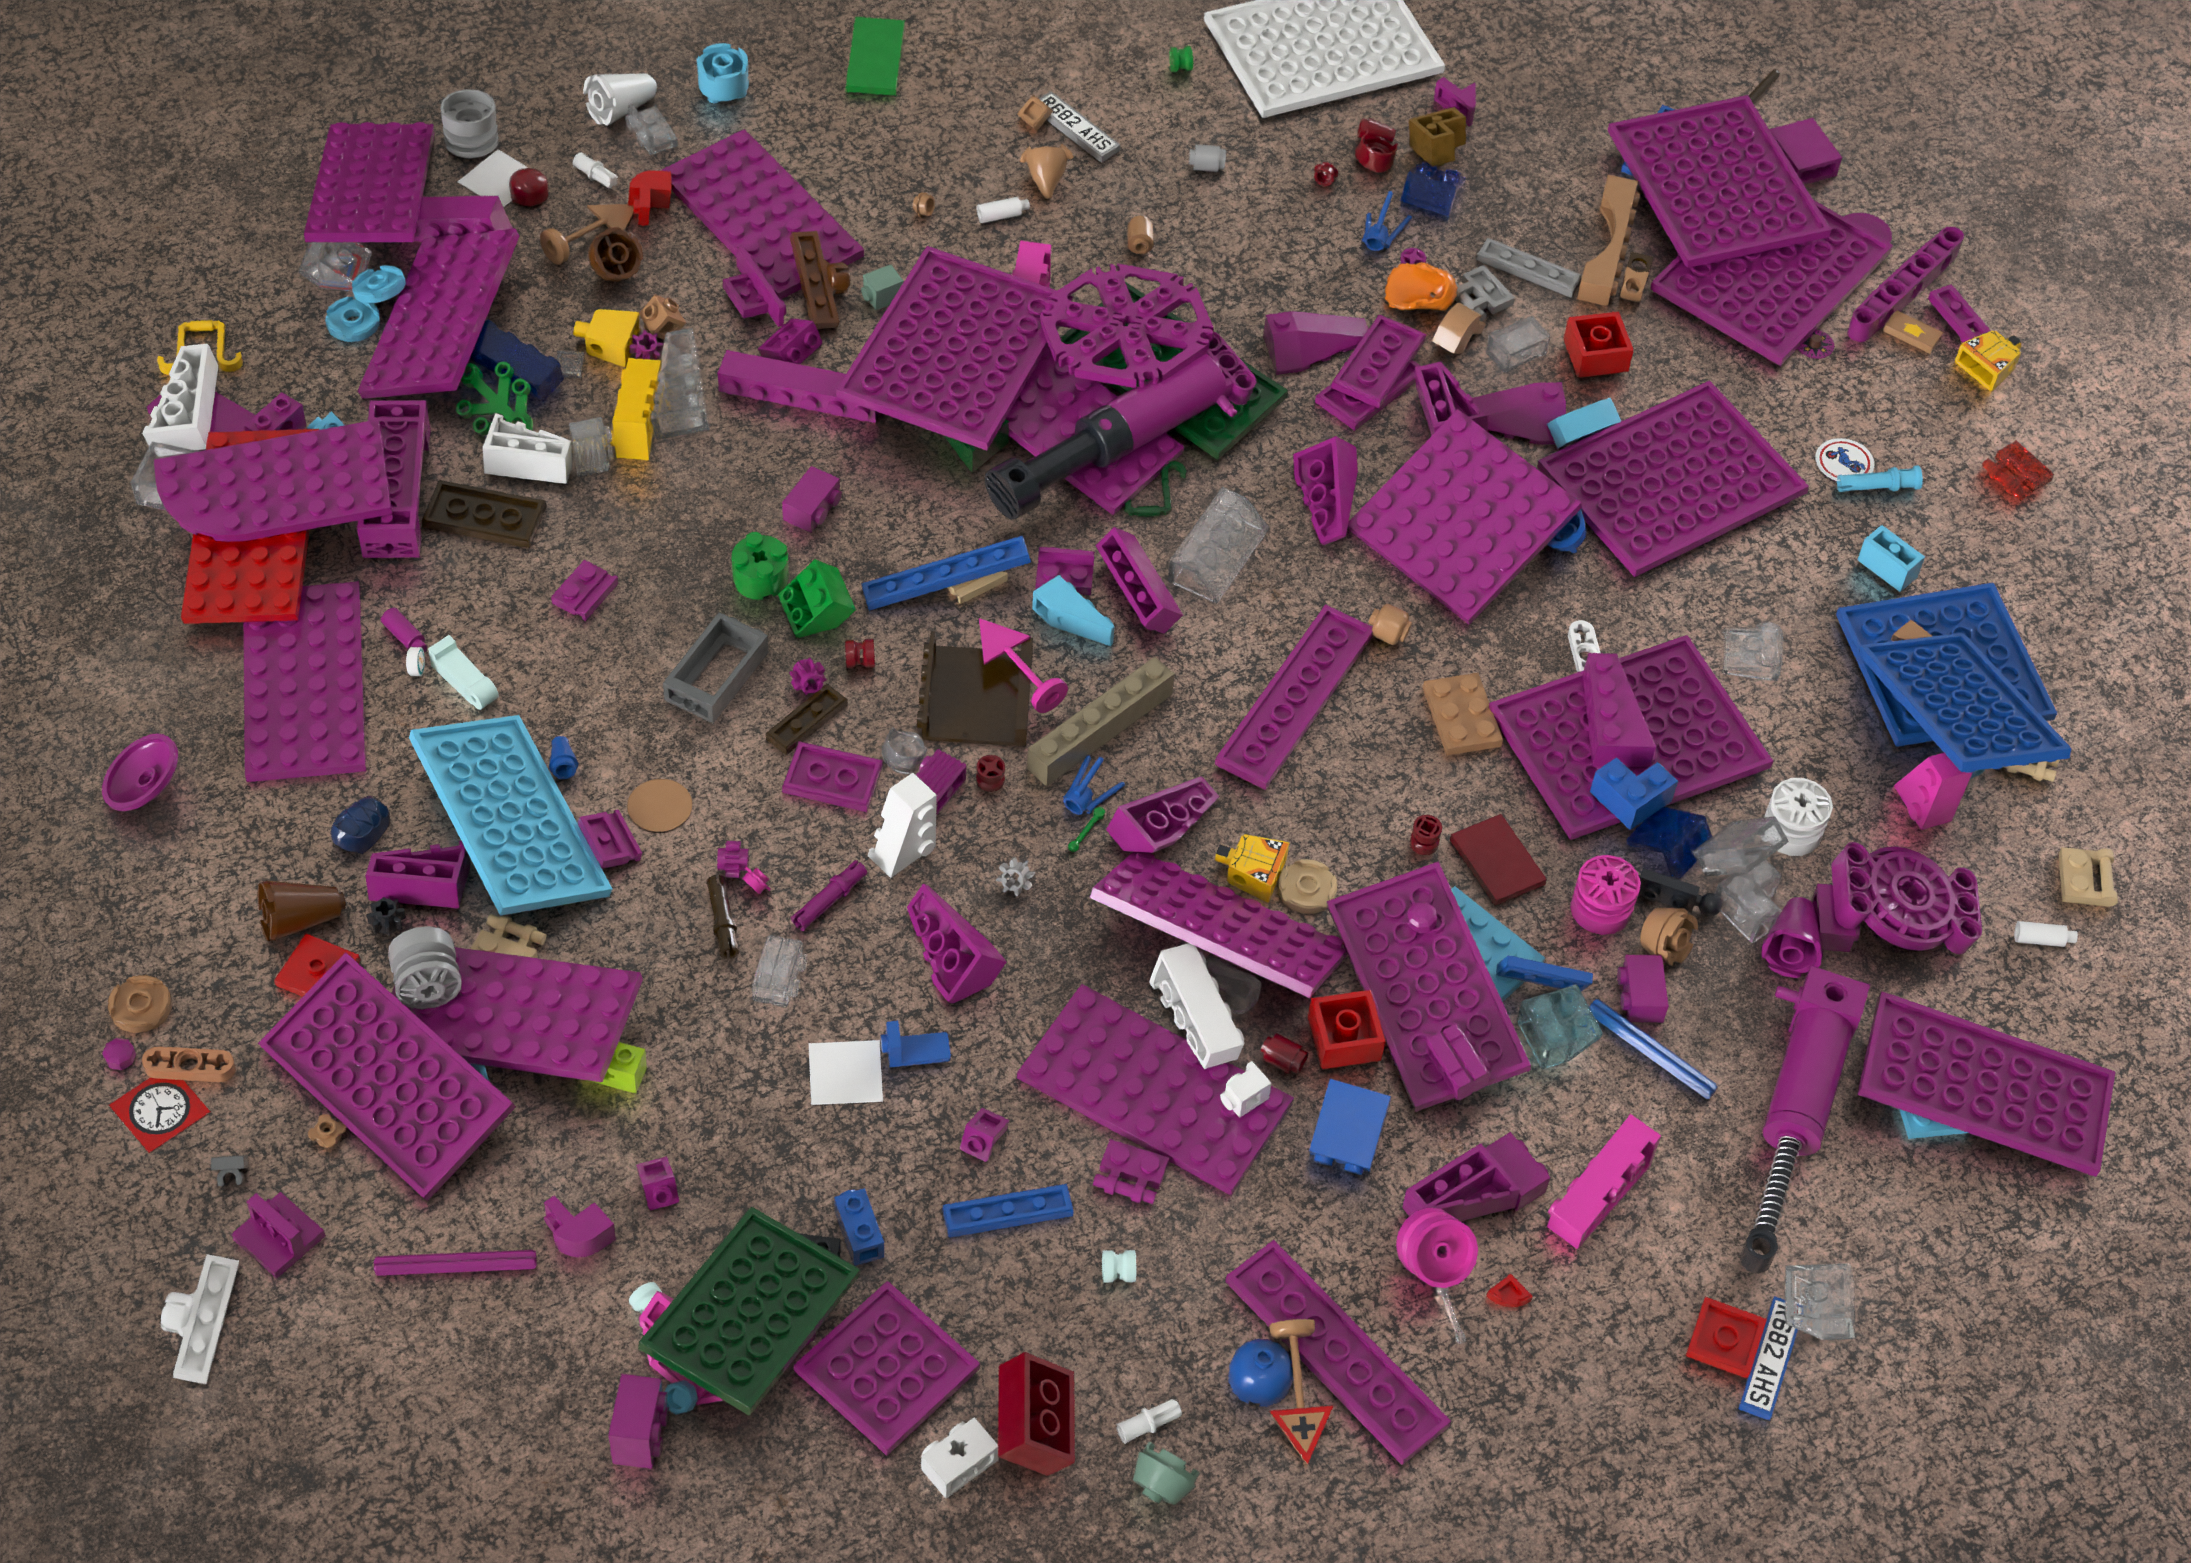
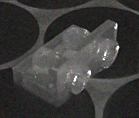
M633 103L628 105V115L625 117L627 126L630 130L635 131L639 145L641 147L644 146L649 155L678 146L676 135L657 106L638 112Z

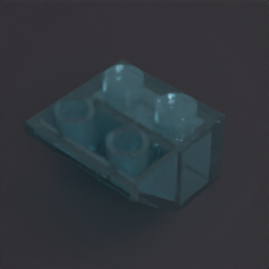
M1577 984L1521 1002L1517 1022L1541 1069L1569 1062L1603 1035Z

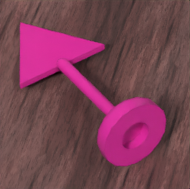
M979 618L984 665L1006 653L1037 686L1031 699L1033 708L1039 713H1046L1057 707L1067 695V684L1060 678H1051L1043 683L1012 650L1014 647L1030 639L1031 636Z

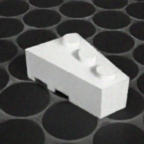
M495 413L483 445L484 474L567 484L572 469L571 440L540 430L539 433L526 429V424L518 421L515 425L504 421L502 415Z

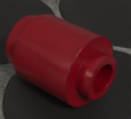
M1278 1033L1273 1037L1268 1036L1261 1048V1053L1264 1054L1263 1061L1288 1074L1293 1072L1298 1075L1309 1055L1308 1052L1303 1050V1046Z

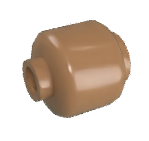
M1391 604L1383 605L1381 610L1375 608L1368 624L1373 625L1372 636L1391 645H1396L1399 641L1404 642L1413 623L1409 621V614L1406 611Z

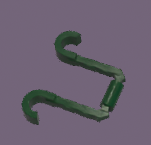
M1171 461L1162 468L1161 481L1164 507L1137 506V508H1133L1130 499L1124 505L1125 512L1130 516L1138 515V517L1160 516V514L1166 516L1172 511L1168 472L1176 470L1180 473L1181 478L1186 479V467L1180 462Z

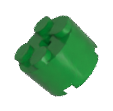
M759 532L748 533L746 538L736 544L731 554L732 577L738 592L745 597L755 600L764 599L763 596L772 595V597L777 596L787 586L789 581L787 546L778 539L768 535H761Z

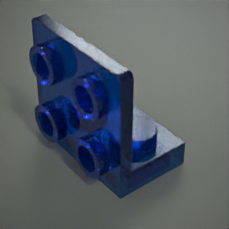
M1427 162L1417 164L1408 171L1400 201L1449 216L1457 190L1465 184L1466 178L1461 177V173L1455 170L1447 169L1445 172L1436 169L1437 166L1432 167Z
M1663 807L1648 817L1626 839L1629 846L1663 853L1671 877L1679 879L1715 844L1705 816Z

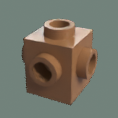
M654 295L639 312L644 322V328L650 334L654 335L657 333L658 338L669 342L686 324L678 310L679 305L669 297L665 299Z

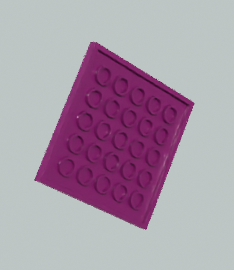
M1457 409L1349 520L1347 529L1470 625L1582 508V503Z

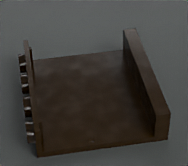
M931 631L930 643L924 642L923 659L928 660V664L922 665L921 682H926L925 688H920L919 705H924L923 711L917 712V728H922V740L1026 747L1031 680L1006 653L984 665L982 648L936 646L935 631ZM1031 637L1021 643V651H1013L1032 670L1033 638Z

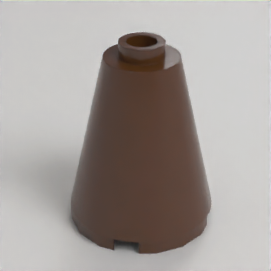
M269 880L258 884V910H262L264 920H260V924L266 941H276L338 918L341 915V910L346 908L345 896L343 892H338L337 887Z

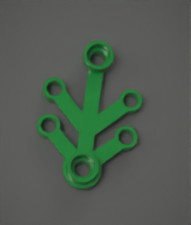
M504 361L496 365L495 373L499 377L497 395L482 380V371L475 364L467 363L460 381L467 387H475L489 403L471 404L468 400H461L456 406V412L465 419L476 415H494L497 413L506 419L504 421L515 425L518 421H522V423L526 424V429L533 431V420L527 414V398L531 387L524 379L520 378L513 382L512 390L517 395L515 412L509 407L511 377L514 374L512 366ZM504 368H508L505 374H501ZM471 370V374L469 376H465L467 372ZM525 385L522 391H518L519 386ZM469 406L468 410L462 413L463 408ZM479 417L474 420L473 429L479 435L485 436L488 434L492 422H489L484 417ZM482 423H486L485 427L479 430V426Z

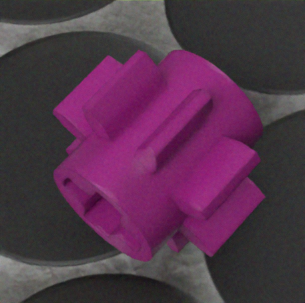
M643 330V334L639 337L633 335V344L629 347V353H635L636 359L660 360L659 352L663 350V343H657V333L652 335Z
M811 658L800 660L794 665L793 671L789 672L793 679L791 684L796 691L802 689L805 695L815 693L822 688L823 682L827 680L823 674L825 669L820 661L814 663Z
M727 841L726 848H718L717 870H725V878H740L741 871H747L744 868L749 866V849L741 848V841Z

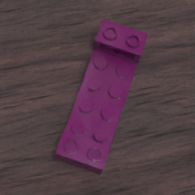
M426 400L370 401L368 421L379 419L381 425L393 514L358 520L357 531L362 557L420 558L422 535L418 518L421 472L423 451H429L431 432Z

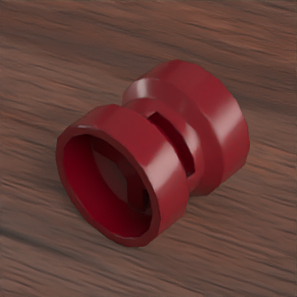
M865 639L863 642L845 640L846 668H855L857 665H864L866 668L875 667L874 639ZM860 649H862L863 658H860Z
M1421 815L1416 818L1410 838V846L1414 852L1420 855H1431L1436 852L1443 828L1438 818L1432 815Z

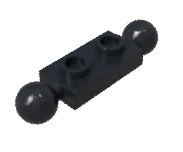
M1644 868L1641 875H1639L1641 885L1638 895L1648 900H1655L1670 905L1673 908H1683L1691 913L1693 907L1697 906L1701 913L1706 916H1715L1722 909L1721 898L1715 893L1699 895V886Z

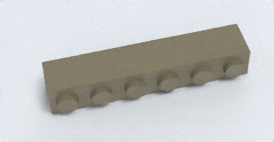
M1153 657L1030 746L1027 755V769L1047 787L1084 760L1086 756L1095 752L1173 694L1175 674L1156 657Z

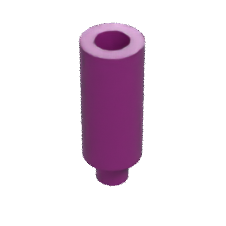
M390 608L383 613L381 623L407 649H410V647H422L424 653L426 652L428 647L424 643L425 637L397 608Z

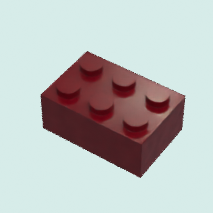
M1023 1352L999 1365V1458L1047 1476L1075 1463L1074 1371L1027 1352Z

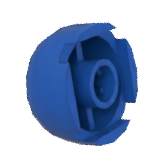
M1254 1339L1245 1342L1236 1350L1229 1365L1228 1381L1233 1393L1243 1402L1248 1404L1249 1401L1259 1403L1261 1407L1277 1404L1288 1395L1294 1379L1292 1359L1289 1353L1280 1344L1269 1339Z

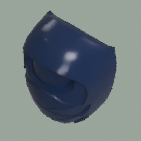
M368 795L359 801H355L335 819L330 831L333 843L344 850L361 854L365 853L375 845L389 827L391 822L390 813L387 806L375 797Z

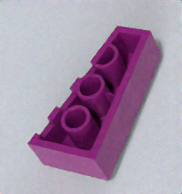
M1588 653L1583 671L1592 766H1604L1617 757L1626 767H1650L1656 745L1618 655L1613 653Z

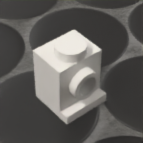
M1251 1061L1247 1064L1245 1073L1242 1075L1240 1073L1235 1074L1228 1080L1226 1091L1220 1095L1221 1101L1227 1109L1233 1110L1240 1118L1269 1099L1271 1082Z

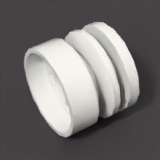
M1790 778L1779 783L1774 788L1761 825L1762 834L1767 843L1778 852L1789 856H1803L1813 852L1820 845L1833 809L1831 797L1826 789L1815 781L1805 778Z

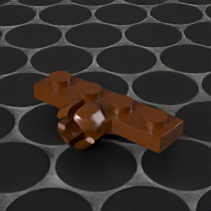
M817 231L792 232L790 241L809 319L814 321L817 329L837 328L840 321L833 295L846 294L848 292L851 282L850 273L843 271H849V268L843 262L829 263L825 261Z

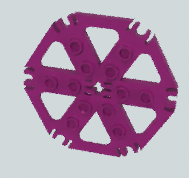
M1118 263L1117 271L1113 264H1110L1109 272H1103L1099 266L1096 267V275L1091 268L1051 294L1045 300V309L1041 310L1040 323L1055 363L1059 361L1060 368L1069 364V374H1075L1077 378L1136 388L1137 380L1141 388L1144 387V380L1151 379L1154 384H1157L1160 377L1163 382L1206 354L1214 333V327L1197 287L1193 289L1192 283L1183 286V277H1178V274ZM1128 277H1137L1141 280L1158 281L1161 285L1133 303L1124 280ZM1091 284L1097 288L1104 307L1072 302L1068 300V297L1085 285ZM1191 303L1197 320L1187 323L1163 317L1182 304ZM1056 326L1088 331L1090 333L1074 344H1064L1060 339ZM1150 343L1185 350L1169 361L1161 362L1156 359ZM1120 347L1128 368L1121 370L1098 366L1095 363Z

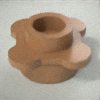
M323 1114L319 1116L316 1126L309 1129L308 1137L312 1141L316 1140L322 1147L332 1148L339 1143L341 1134L345 1133L347 1128L341 1121L337 1122L331 1119L329 1114Z

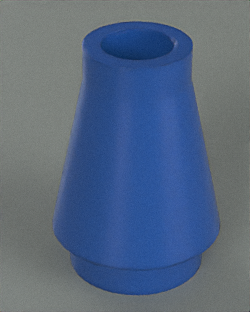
M564 736L555 737L551 742L552 749L549 769L559 779L571 778L575 775L579 763L569 745V740Z

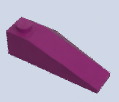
M1562 382L1532 383L1473 397V403L1480 411L1483 410L1487 415L1488 432L1504 433L1505 437L1513 439L1514 436L1530 439L1529 443L1537 445L1556 444L1547 423L1566 414V400Z
M1335 436L1293 454L1295 481L1297 486L1301 487L1303 491V501L1305 505L1309 506L1312 514L1311 521L1320 543L1323 545L1346 537L1358 473L1356 447Z
M1200 776L1119 806L1106 831L1123 851L1153 853L1174 845L1220 796Z

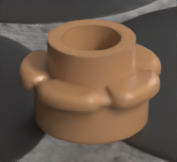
M921 192L913 200V210L920 218L923 215H932L935 208V199L932 195Z

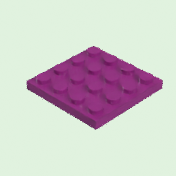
M888 1281L794 1364V1371L885 1455H889L980 1370V1363Z

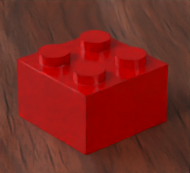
M1619 311L1568 317L1563 340L1578 378L1629 372L1634 349Z
M1371 990L1311 998L1308 1021L1321 1069L1382 1060L1386 1041Z

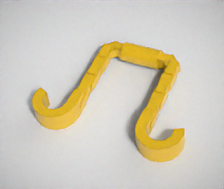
M219 320L190 321L178 326L177 355L181 346H185L186 331L200 332L217 329V360L220 369L225 372H233L240 369L243 364L241 352L236 353V357L233 360H224L226 327ZM158 356L157 361L160 371L169 375L173 363L167 364L164 362L163 357Z

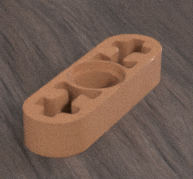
M152 1047L142 1056V1064L146 1074L157 1079L225 1082L230 1080L236 1072L233 1056L225 1050ZM157 1059L163 1060V1062H159L158 1066L156 1067L152 1065L157 1062ZM187 1059L198 1061L196 1067L191 1070L180 1068L182 1062ZM220 1062H225L226 1065H223L221 1070H216L215 1067H219Z

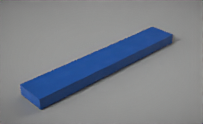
M1022 535L861 583L868 610L870 611L1031 563Z

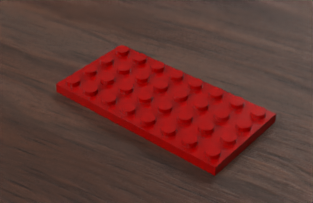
M319 429L208 432L206 450ZM310 529L235 542L216 541L211 536L200 533L198 535L193 534L181 612L183 623L298 621Z

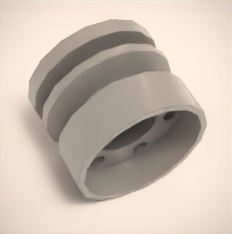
M472 89L459 90L447 95L440 107L444 143L447 150L462 158H477L491 153L497 147L499 140L496 124V107L493 98L485 92Z
M416 927L401 933L393 939L388 947V957L393 973L396 996L400 1002L410 1008L428 1009L446 1004L456 997L461 990L462 980L459 966L456 962L454 943L449 933L435 927Z

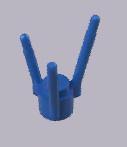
M1389 191L1377 224L1371 226L1372 214L1367 213L1365 234L1362 241L1373 251H1380L1384 247L1388 249L1391 242L1412 219V216L1408 215L1389 235L1388 229L1383 225L1391 202L1392 191Z
M1091 756L1085 757L1069 791L1063 797L1064 805L1072 813L1081 815L1085 811L1090 814L1096 806L1125 786L1124 782H1120L1092 801L1093 792L1087 785L1104 760L1102 757L1097 759L1081 782L1091 760Z

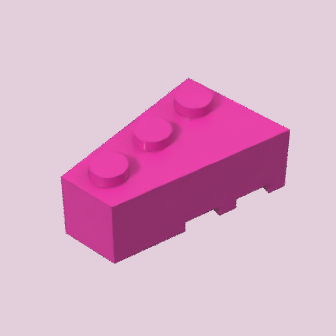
M1940 753L1925 759L1896 783L1894 787L1908 808L1911 819L1916 821L1921 830L1952 821L1972 773L1961 772L1945 753Z

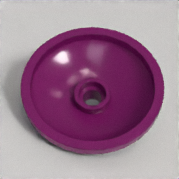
M150 734L127 746L112 762L104 777L102 784L104 801L114 810L130 811L141 808L157 798L168 786L177 768L178 748L175 742L163 734Z

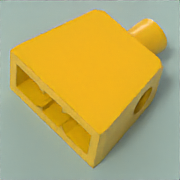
M598 309L595 311L590 323L575 322L573 335L585 338L586 352L590 356L626 367L628 359L632 354L629 353V347L633 344L632 337L633 335L639 337L641 332L640 314L633 311Z

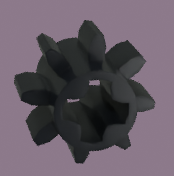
M382 897L376 903L370 904L372 913H368L366 916L368 924H373L375 934L381 932L390 936L398 929H403L401 920L406 919L405 909L400 908L398 899L392 901Z

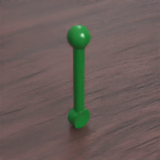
M1102 807L1094 809L1093 818L1075 841L1069 842L1068 849L1071 852L1079 850V844L1094 824L1105 817V809Z

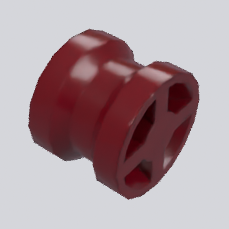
M986 755L978 760L976 766V783L978 787L987 792L1001 789L1005 783L1004 761L996 755Z

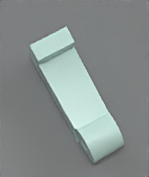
M450 635L428 648L431 666L477 709L481 710L499 698V693L493 682L484 676L457 648L456 641Z

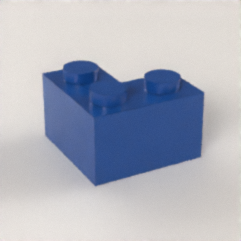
M1616 757L1595 772L1590 793L1631 830L1672 802L1678 780L1658 762L1636 776Z

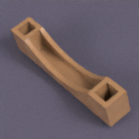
M1612 175L1607 176L1600 212L1608 223L1612 240L1601 254L1585 264L1577 297L1578 300L1608 306L1610 296H1616L1619 281H1615L1614 278L1620 279L1623 263L1618 261H1624L1628 245H1624L1623 242H1629L1632 228L1627 227V225H1633L1636 210L1631 208H1637L1641 193L1636 192L1638 181Z

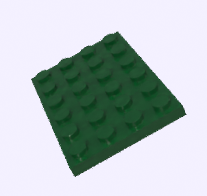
M751 1206L641 1338L638 1349L750 1416L859 1278L860 1269Z

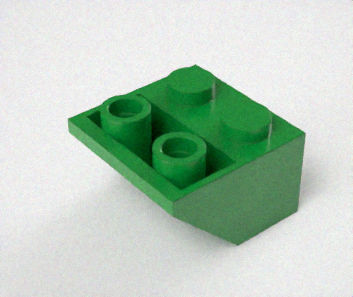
M816 559L778 593L792 630L798 638L838 628L856 611L839 569Z

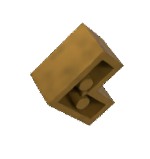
M1455 107L1409 119V147L1432 167H1440L1448 162L1455 161V149L1466 145V117Z

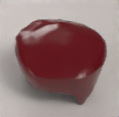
M1364 135L1355 149V157L1358 162L1371 171L1377 173L1386 172L1393 166L1398 143H1395L1393 146L1381 137L1365 139Z

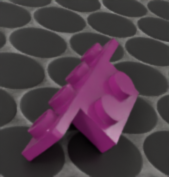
M743 245L737 246L736 265L742 275L724 278L723 289L743 318L769 313L777 327L784 326V316L787 314L785 302L779 299L774 286L765 279L763 270L757 267L752 254H748Z

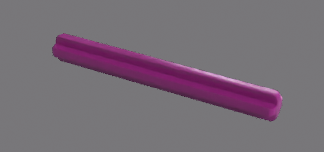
M535 1250L377 1256L374 1259L375 1275L381 1276L534 1269L537 1265V1254Z

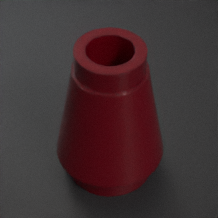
M1368 117V119L1362 118L1358 127L1357 138L1362 139L1364 135L1365 139L1381 137L1392 144L1396 129L1371 117Z

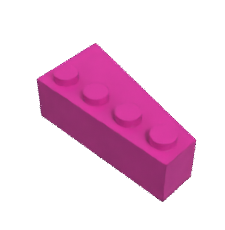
M1020 241L1016 266L1013 269L1012 275L1049 288L1051 282L1052 245Z
M1630 1114L1599 1154L1589 1162L1583 1174L1571 1182L1563 1199L1557 1198L1548 1210L1551 1216L1547 1228L1578 1250L1650 1168L1661 1135Z

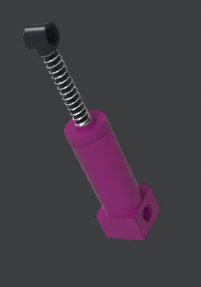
M1810 966L1803 987L1800 986L1798 992L1782 986H1777L1775 997L1793 1002V1009L1795 1010L1788 1030L1791 1032L1763 1127V1137L1767 1143L1777 1149L1775 1151L1776 1156L1773 1158L1774 1162L1771 1165L1772 1169L1769 1172L1770 1176L1767 1180L1768 1183L1765 1187L1766 1190L1763 1194L1764 1197L1761 1201L1754 1229L1749 1232L1740 1254L1742 1266L1749 1272L1756 1274L1766 1272L1777 1253L1778 1243L1774 1233L1778 1231L1776 1226L1780 1224L1778 1219L1782 1217L1780 1212L1784 1210L1782 1205L1786 1203L1784 1198L1788 1196L1786 1191L1790 1189L1788 1184L1791 1183L1790 1177L1793 1176L1792 1171L1795 1170L1796 1157L1814 1154L1821 1148L1848 1048L1861 1020L1870 988L1869 984L1814 966ZM1754 1250H1760L1764 1255L1758 1254Z

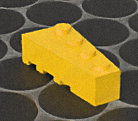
M629 358L626 369H622V386L618 390V401L612 421L613 430H611L610 445L615 446L616 458L649 460L663 379L661 360Z

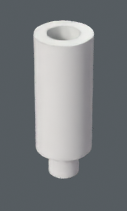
M1018 197L979 204L977 205V214L980 223L1020 216L1023 210L1030 209L1028 199L1019 200Z
M2017 921L2014 933L2015 942L2059 947H2065L2067 942L2076 943L2078 938L2077 931H2068L2066 925Z

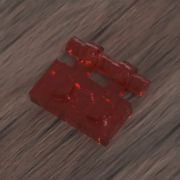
M2017 440L1997 451L1995 459L1998 463L1995 464L1990 458L1982 463V467L1988 471L1987 475L1992 480H1998L2010 496L2014 495L2020 501L2028 494L2022 487L2026 486L2033 493L2051 482L2054 477V473ZM2009 471L2012 475L2015 476V478L2012 479L2005 472Z

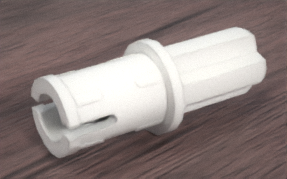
M582 152L574 157L573 166L587 174L590 180H596L607 188L617 185V175L606 169L602 162L594 161Z
M1172 1399L1150 1410L1144 1408L1140 1414L1117 1423V1432L1123 1443H1128L1148 1432L1155 1433L1157 1427L1182 1415L1181 1408L1178 1402Z

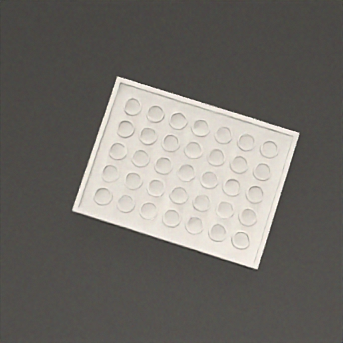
M1255 0L1205 12L1204 14L1205 23L1262 118L1444 73L1445 64L1403 0Z

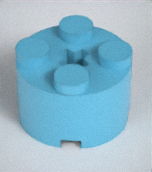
M726 43L706 47L703 50V54L697 58L700 91L711 103L744 98L749 87L748 58L746 53L740 48L738 50L733 49L731 44Z

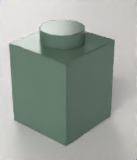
M891 264L864 274L863 287L861 288L863 298L866 302H870L875 310L890 305L904 280Z

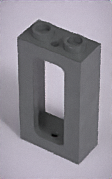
M719 612L663 682L664 700L714 724L769 653L768 635L764 634L760 629L751 628L736 618L728 617ZM725 645H731L746 652L747 654L714 696L693 686Z

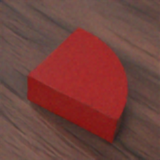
M1509 1274L1487 1292L1486 1297L1501 1306L1520 1307L1531 1302L1533 1295L1512 1274Z

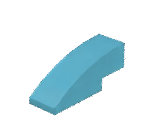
M1607 398L1557 417L1547 423V426L1557 448H1560L1621 422V419L1612 399Z

